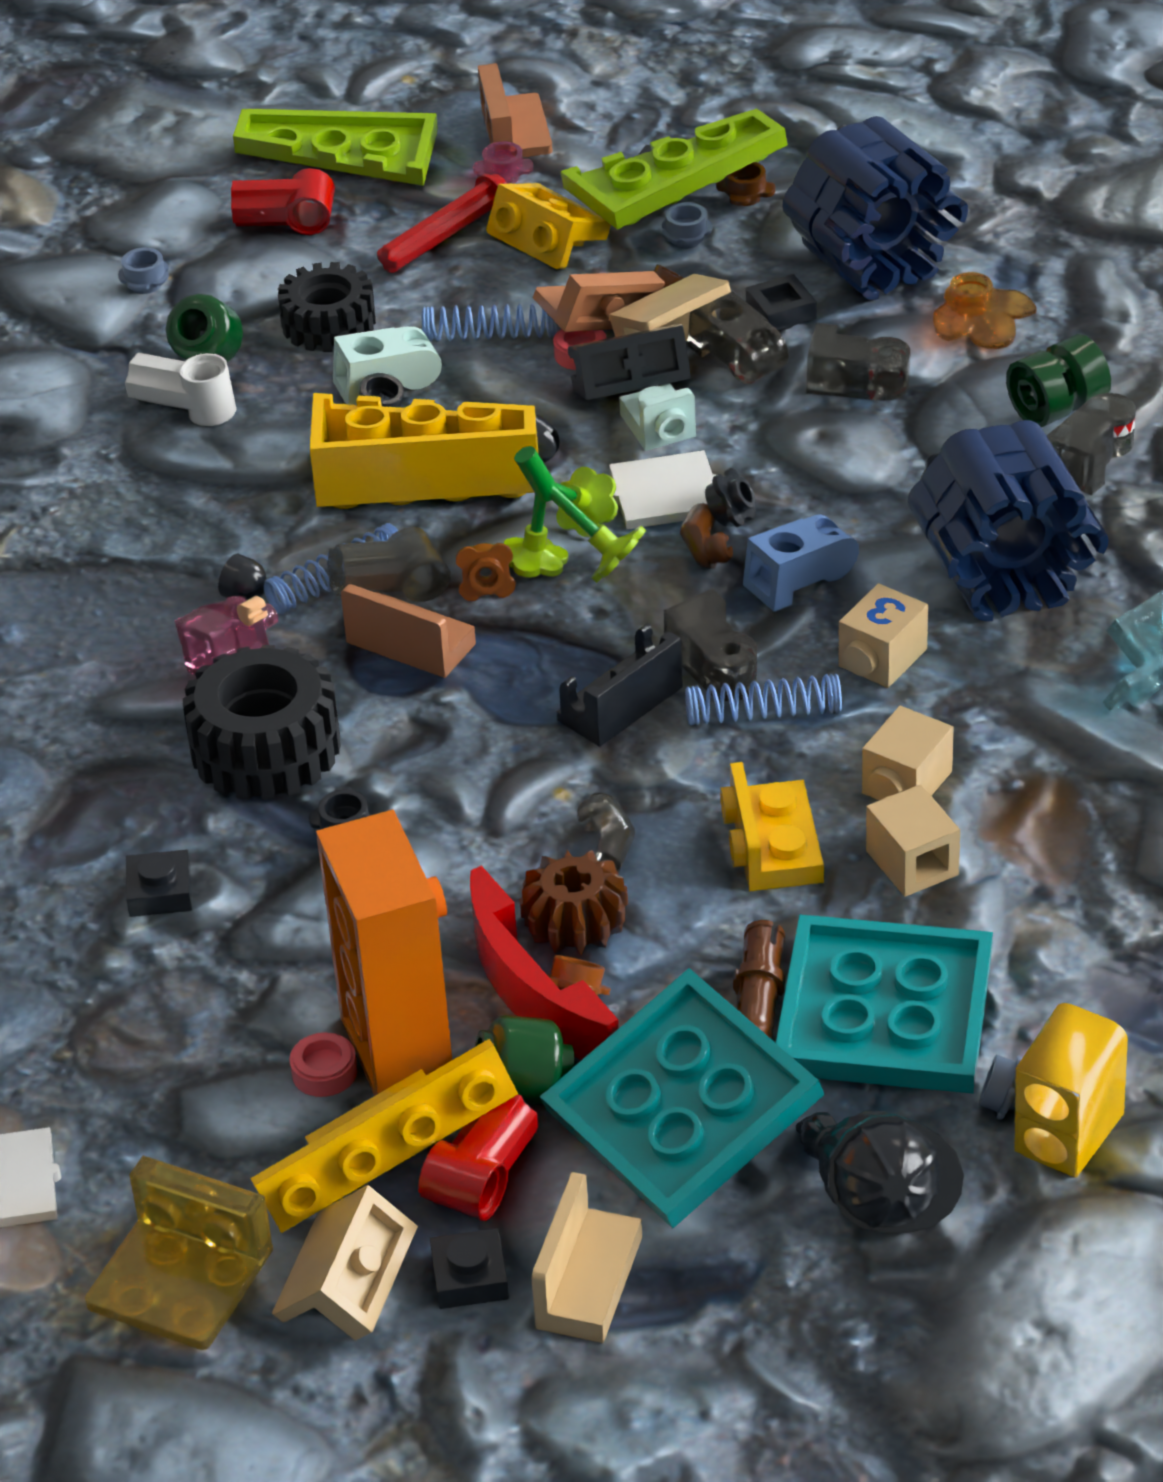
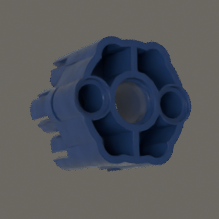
M880 116L870 117L863 122L850 124L838 130H829L820 134L811 144L807 157L800 166L793 184L786 191L782 203L785 215L791 219L794 228L802 236L804 246L869 300L879 299V291L871 286L868 280L886 295L898 285L900 279L906 284H916L918 278L924 281L934 277L939 268L919 253L918 249L937 263L942 261L944 248L925 231H928L941 241H948L959 229L938 211L944 209L959 222L965 223L968 215L967 203L950 190V177L946 174L948 169Z
M1024 420L1011 425H996L979 430L965 429L953 434L945 441L940 454L931 462L922 479L913 486L908 495L909 508L949 579L953 578L972 614L981 621L990 622L994 618V614L985 600V593L989 594L1002 618L1018 609L1020 599L1027 609L1040 611L1043 604L1031 583L1035 585L1048 609L1063 606L1070 600L1067 591H1074L1077 582L1072 569L1077 571L1084 570L1096 561L1081 535L1085 534L1098 553L1104 554L1108 547L1109 539L1107 533L1039 424L1033 421Z

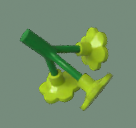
M524 447L515 454V462L534 490L535 497L531 524L525 527L524 538L511 537L504 541V544L509 546L513 553V559L509 563V567L513 568L517 575L528 578L536 577L540 574L554 577L562 573L563 565L568 562V551L553 545L551 540L547 539L548 529L543 526L546 502L552 500L559 506L556 514L558 525L565 530H575L579 535L588 537V542L602 554L599 567L591 579L598 583L602 578L608 576L619 562L633 550L638 540L646 532V529L640 525L629 534L616 537L603 524L611 522L618 511V505L613 498L616 491L614 479L604 473L596 474L589 467H580L573 472L569 481L559 484L555 482L534 447Z

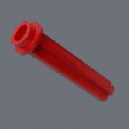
M482 174L476 179L473 189L385 244L377 251V259L382 263L384 270L389 273H395L489 212L493 206L498 184H508L506 180L498 174Z

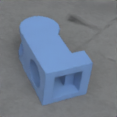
M820 514L805 519H798L748 538L743 586L775 612L792 605L793 591L823 579L831 582L844 577L857 561L859 544L853 537L843 532L827 516Z

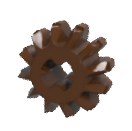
M566 848L563 858L555 860L542 856L538 869L526 871L522 897L519 899L521 918H524L525 926L529 927L534 943L549 942L555 954L567 946L575 947L580 955H582L586 945L594 944L606 948L610 935L622 932L623 923L625 922V908L628 905L627 886L624 885V878L620 877L618 871H616L614 861L605 860L598 862L593 850L587 852L582 857H573Z

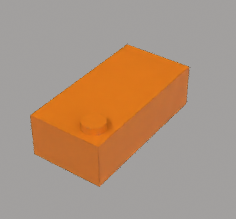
M394 809L316 831L340 1018L374 1096L420 1069L423 1070L425 1075H428L452 1061L438 918L447 916L446 900L438 878L436 876L426 878Z

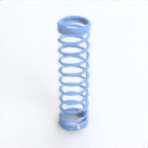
M519 303L514 332L510 308L506 304L501 333L497 307L494 304L491 309L488 334L484 307L480 305L475 334L471 307L468 305L466 307L464 333L462 334L459 311L455 305L450 335L446 310L442 306L437 336L434 323V308L432 306L430 308L428 306L422 308V331L430 341L435 339L437 342L441 339L443 324L449 341L454 338L456 324L459 337L463 341L467 337L468 325H470L472 337L477 340L480 336L481 323L485 337L490 340L493 334L494 320L497 335L501 340L506 333L507 320L510 335L513 339L518 336L520 321L523 335L527 339L531 334L532 321H534L535 332L539 338L544 333L545 318L549 338H554V335L559 331V326L542 309L539 332L536 309L532 303L529 311L528 330L526 331L523 308Z
M385 523L381 527H377L374 534L366 532L362 539L354 538L351 545L343 543L340 545L339 550L330 549L327 556L319 554L316 562L307 560L304 567L296 565L292 573L283 571L281 578L273 576L266 579L264 582V592L270 606L274 611L282 615L288 612L290 607L296 608L294 594L284 582L285 575L292 577L293 587L298 598L304 603L308 602L306 589L295 575L297 569L304 571L305 582L310 593L317 598L319 597V586L315 578L307 570L309 564L315 565L316 574L324 590L330 592L332 585L327 573L319 565L321 558L327 560L328 570L336 585L342 587L343 577L338 566L330 558L332 553L339 554V562L343 573L349 580L354 581V569L350 561L342 553L344 547L350 548L351 558L356 570L365 576L367 568L362 556L354 548L355 542L362 543L363 554L368 565L372 569L377 570V557L372 548L365 542L368 536L373 537L376 553L383 563L388 565L390 558L392 560L402 558L405 555V544L400 532L394 525ZM378 543L384 551L386 560L383 558L379 550ZM367 550L370 552V554H371V556H372V558H373V561H374L375 566L372 564L371 560L369 559V556H368V554H367ZM355 555L358 557L362 565L363 571L360 569L356 561ZM343 560H344L345 563L347 564V566H348V568H349V570H350L351 576H350L349 573L347 572ZM332 566H333V568L335 569V571H336V573H337V575H338L339 581L337 580L336 576L334 575ZM320 571H321V573L323 574V576H324V578H325V580H326V582H327L328 587L325 585V583H324V581H323V579H322V577H321ZM309 578H310V580L312 581V583H313V585H314V587H315L316 592L313 590V588H312V586H311V584H310ZM297 584L300 586V588H301V590H302V592H303L304 598L302 597V595H301V593H300V591H299V589H298ZM287 592H288V594H289V596H290V598H291V600H292V603H291L290 600H289V597H288V595H287Z
M836 673L834 675L825 674L821 682V692L817 679L813 675L807 681L806 691L802 680L797 676L793 681L792 695L786 679L782 678L780 680L778 694H776L773 682L767 679L764 684L763 698L759 684L754 680L751 682L749 689V701L745 687L741 682H738L735 687L734 700L729 685L724 683L721 687L720 704L716 689L712 684L707 687L705 703L701 689L697 685L690 688L687 686L685 689L688 724L691 726L700 723L698 698L704 723H709L711 691L718 721L722 723L724 721L725 689L733 720L735 722L738 720L739 690L741 689L747 718L751 721L753 717L754 686L762 718H767L768 686L771 689L776 716L778 718L781 717L783 684L787 693L790 713L794 717L796 715L797 683L800 686L805 714L809 715L812 681L820 713L823 714L825 712L826 681L829 711L831 713H839L842 709L839 676Z

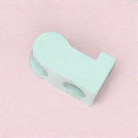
M393 327L334 337L333 383L344 402L349 405H357L356 400L359 396L361 382L370 374L385 373L392 375L404 387L415 390L429 386L437 379L441 372V358L425 333L417 327Z

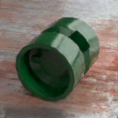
M1076 334L1048 347L1046 351L1040 350L1010 364L1006 372V386L1012 405L1023 421L1036 422L1041 427H1044L1070 415L1071 411L1077 412L1107 398L1111 390V375L1104 354L1097 344L1086 335Z

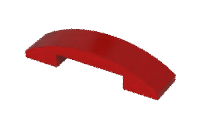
M482 865L470 871V891L475 941L481 964L489 981L503 1002L516 1016L552 1020L560 1029L563 1044H571L574 1049V1057L583 1060L619 1029L618 1018L584 980L562 990L555 985L518 943L515 902Z

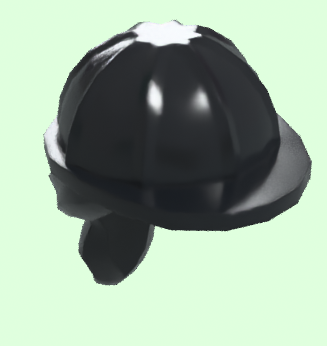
M863 1111L836 1123L828 1112H816L796 1124V1131L801 1134V1143L804 1145V1151L809 1156L819 1160V1173L828 1196L838 1206L841 1214L860 1228L883 1233H910L934 1227L953 1211L962 1194L964 1173L957 1152L938 1133L915 1120L887 1111Z

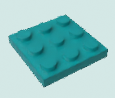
M799 914L776 1044L818 1079L974 1094L992 956L993 932Z
M688 968L544 1092L540 1098L546 1110L673 1229L825 1094L816 1077Z

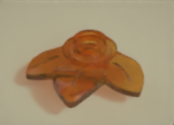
M965 272L952 278L950 286L944 293V304L934 311L933 326L936 334L945 341L969 336L974 344L982 348L1004 349L1013 344L1016 339L1014 320L1035 314L1037 307L1027 295L1015 289H995L988 276L977 272Z

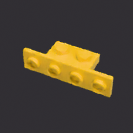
M488 1039L428 1075H425L422 1069L418 1070L305 1136L308 1145L250 1179L280 1232L283 1233L518 1095V1092L493 1043Z

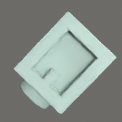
M668 383L661 386L648 387L642 391L619 397L620 415L645 451L696 437L695 396L689 388L675 391L672 385Z

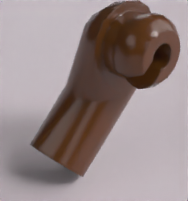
M698 503L690 509L680 527V535L698 565L707 569H715L718 563H727L732 558L733 549L732 546H726V541L729 539L726 534L718 532L711 536L710 532L716 523V519L713 517L707 504Z

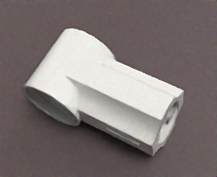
M137 353L129 362L128 376L125 381L128 397L188 410L189 419L201 426L222 424L232 418L236 412L228 365L222 356L205 353L193 356L186 361Z

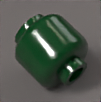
M198 293L184 297L173 306L167 316L165 327L167 341L175 354L185 360L196 355L208 353L222 356L228 362L235 357L241 347L243 329L240 318L233 308L212 295Z
M503 1015L495 1019L488 1030H480L476 1037L474 1047L490 1039L518 1095H521L524 1102L529 1105H544L540 1096L574 1067L573 1046L571 1044H563L559 1027L549 1019Z

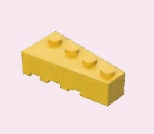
M313 393L310 457L316 507L333 506L338 509H349L359 504L388 502L393 505H406L415 500L445 499L458 502L476 496L500 495L506 498H516L526 493H535L514 459L515 454L527 446L534 447L538 453L535 406L463 402L458 406L457 411L445 410L443 406L435 403V400L413 399L411 405L400 408L383 407L381 405V397L358 396L356 400L357 405L333 404L332 394Z

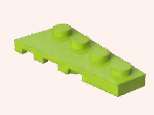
M756 108L695 128V137L687 140L670 138L668 136L650 142V152L625 159L622 152H618L601 158L603 167L581 173L579 167L574 166L560 172L563 188L618 230L624 226L637 223L642 217L666 205L681 201L685 196L709 184L723 180L727 175L751 163L764 160L769 154L787 146L786 131L783 126Z
M241 109L233 134L235 153L424 186L438 132L437 113Z

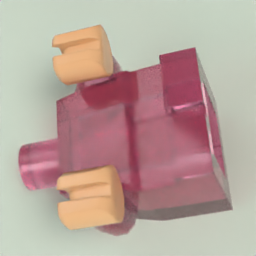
M231 596L226 601L201 606L176 620L175 625L180 644L182 645L187 672L195 675V672L203 665L214 664L213 658L223 653L227 655L237 653L236 649L249 646L250 649L261 648L262 645H269L265 630L278 623V614L271 604L265 603L258 596H254L249 600L243 596Z

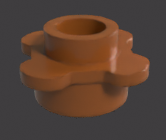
M481 543L473 547H463L458 551L456 564L462 569L463 578L458 589L464 599L475 601L482 595L491 594L505 598L514 592L516 587L515 580L509 573V563L513 559L510 547L503 543H496L494 545ZM483 568H489L491 573L488 576H482L480 571Z
M554 956L551 972L547 976L560 990L584 980L597 996L598 994H610L611 988L601 985L605 971L603 966L573 957Z

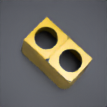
M1061 1003L1055 1007L1015 1070V1152L1074 1178L1078 1177L1124 1114L1128 1038L1126 1032L1119 1024L1069 1003Z

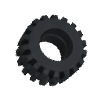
M262 645L261 648L250 649L247 646L236 649L237 653L231 655L223 653L213 658L214 664L200 667L195 672L196 679L188 681L185 687L186 697L182 699L193 768L198 769L199 778L205 784L213 783L214 790L224 795L235 792L236 798L250 800L252 796H262V800L276 799L275 795L286 793L289 796L301 792L300 786L304 784L314 785L322 779L321 772L331 770L335 764V755L340 753L339 722L334 683L331 681V674L327 668L319 667L318 659L310 654L300 656L299 650L291 647L281 650L275 649V645Z

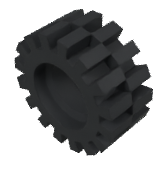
M322 262L312 264L313 270L308 271L304 266L296 269L297 277L288 274L284 278V284H280L278 287V303L283 335L286 339L291 338V344L297 347L305 342V350L314 351L317 345H320L323 348V352H332L334 337L374 330L373 324H376L372 282L363 270L356 273V266L348 264L344 269H340V262H331L329 268H322Z

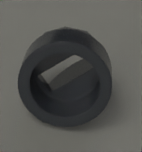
M374 373L362 380L359 396L381 397V405L383 407H401L404 388L402 383L394 376L385 373ZM384 395L389 397L388 400H382Z
M537 414L538 454L543 463H546L558 451L560 437L558 431L551 423Z
M239 553L232 555L225 563L219 577L218 590L220 595L239 603H243L254 596H263L265 594L264 582L267 579L265 570L254 559Z

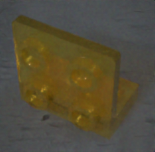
M143 1155L129 1174L138 1221L85 1295L86 1307L89 1311L199 1350H207L273 1252L265 1196Z

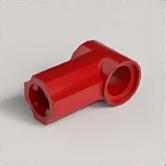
M308 168L294 174L292 179L232 181L231 213L233 223H235L236 227L289 225L300 234H319L330 223L335 190L333 180L327 173L319 169Z
M516 1095L465 1125L452 1143L444 1140L437 1142L427 1155L421 1169L418 1184L420 1197L482 1221L490 1219L500 1205L505 1193L509 1169L538 1130L537 1112L524 1102L521 1095Z

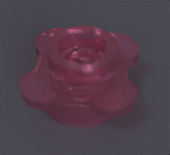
M508 141L495 142L486 146L482 152L483 160L477 161L473 165L475 175L498 174L508 184H515L519 180L520 175L529 174L534 169L532 160L523 159L522 148Z

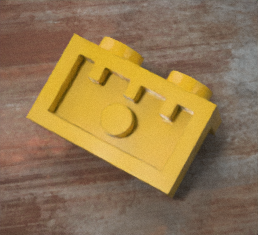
M539 183L498 184L486 231L491 236L555 269H565L573 246H583L585 241L607 240L611 224L594 211Z
M743 762L730 763V786L720 787L721 812L724 824L735 823L736 829L729 830L733 867L744 866L749 892L824 883V863L804 779L748 786Z

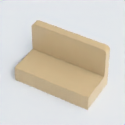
M692 274L609 314L615 337L676 324L683 325L685 341L719 326L713 301L731 292L729 282L727 280Z
M571 1172L532 1272L535 1325L538 1330L604 1343L643 1237L642 1219L588 1208L585 1174Z
M369 1185L322 1209L315 1217L272 1314L284 1323L315 1308L355 1341L372 1333L418 1226Z

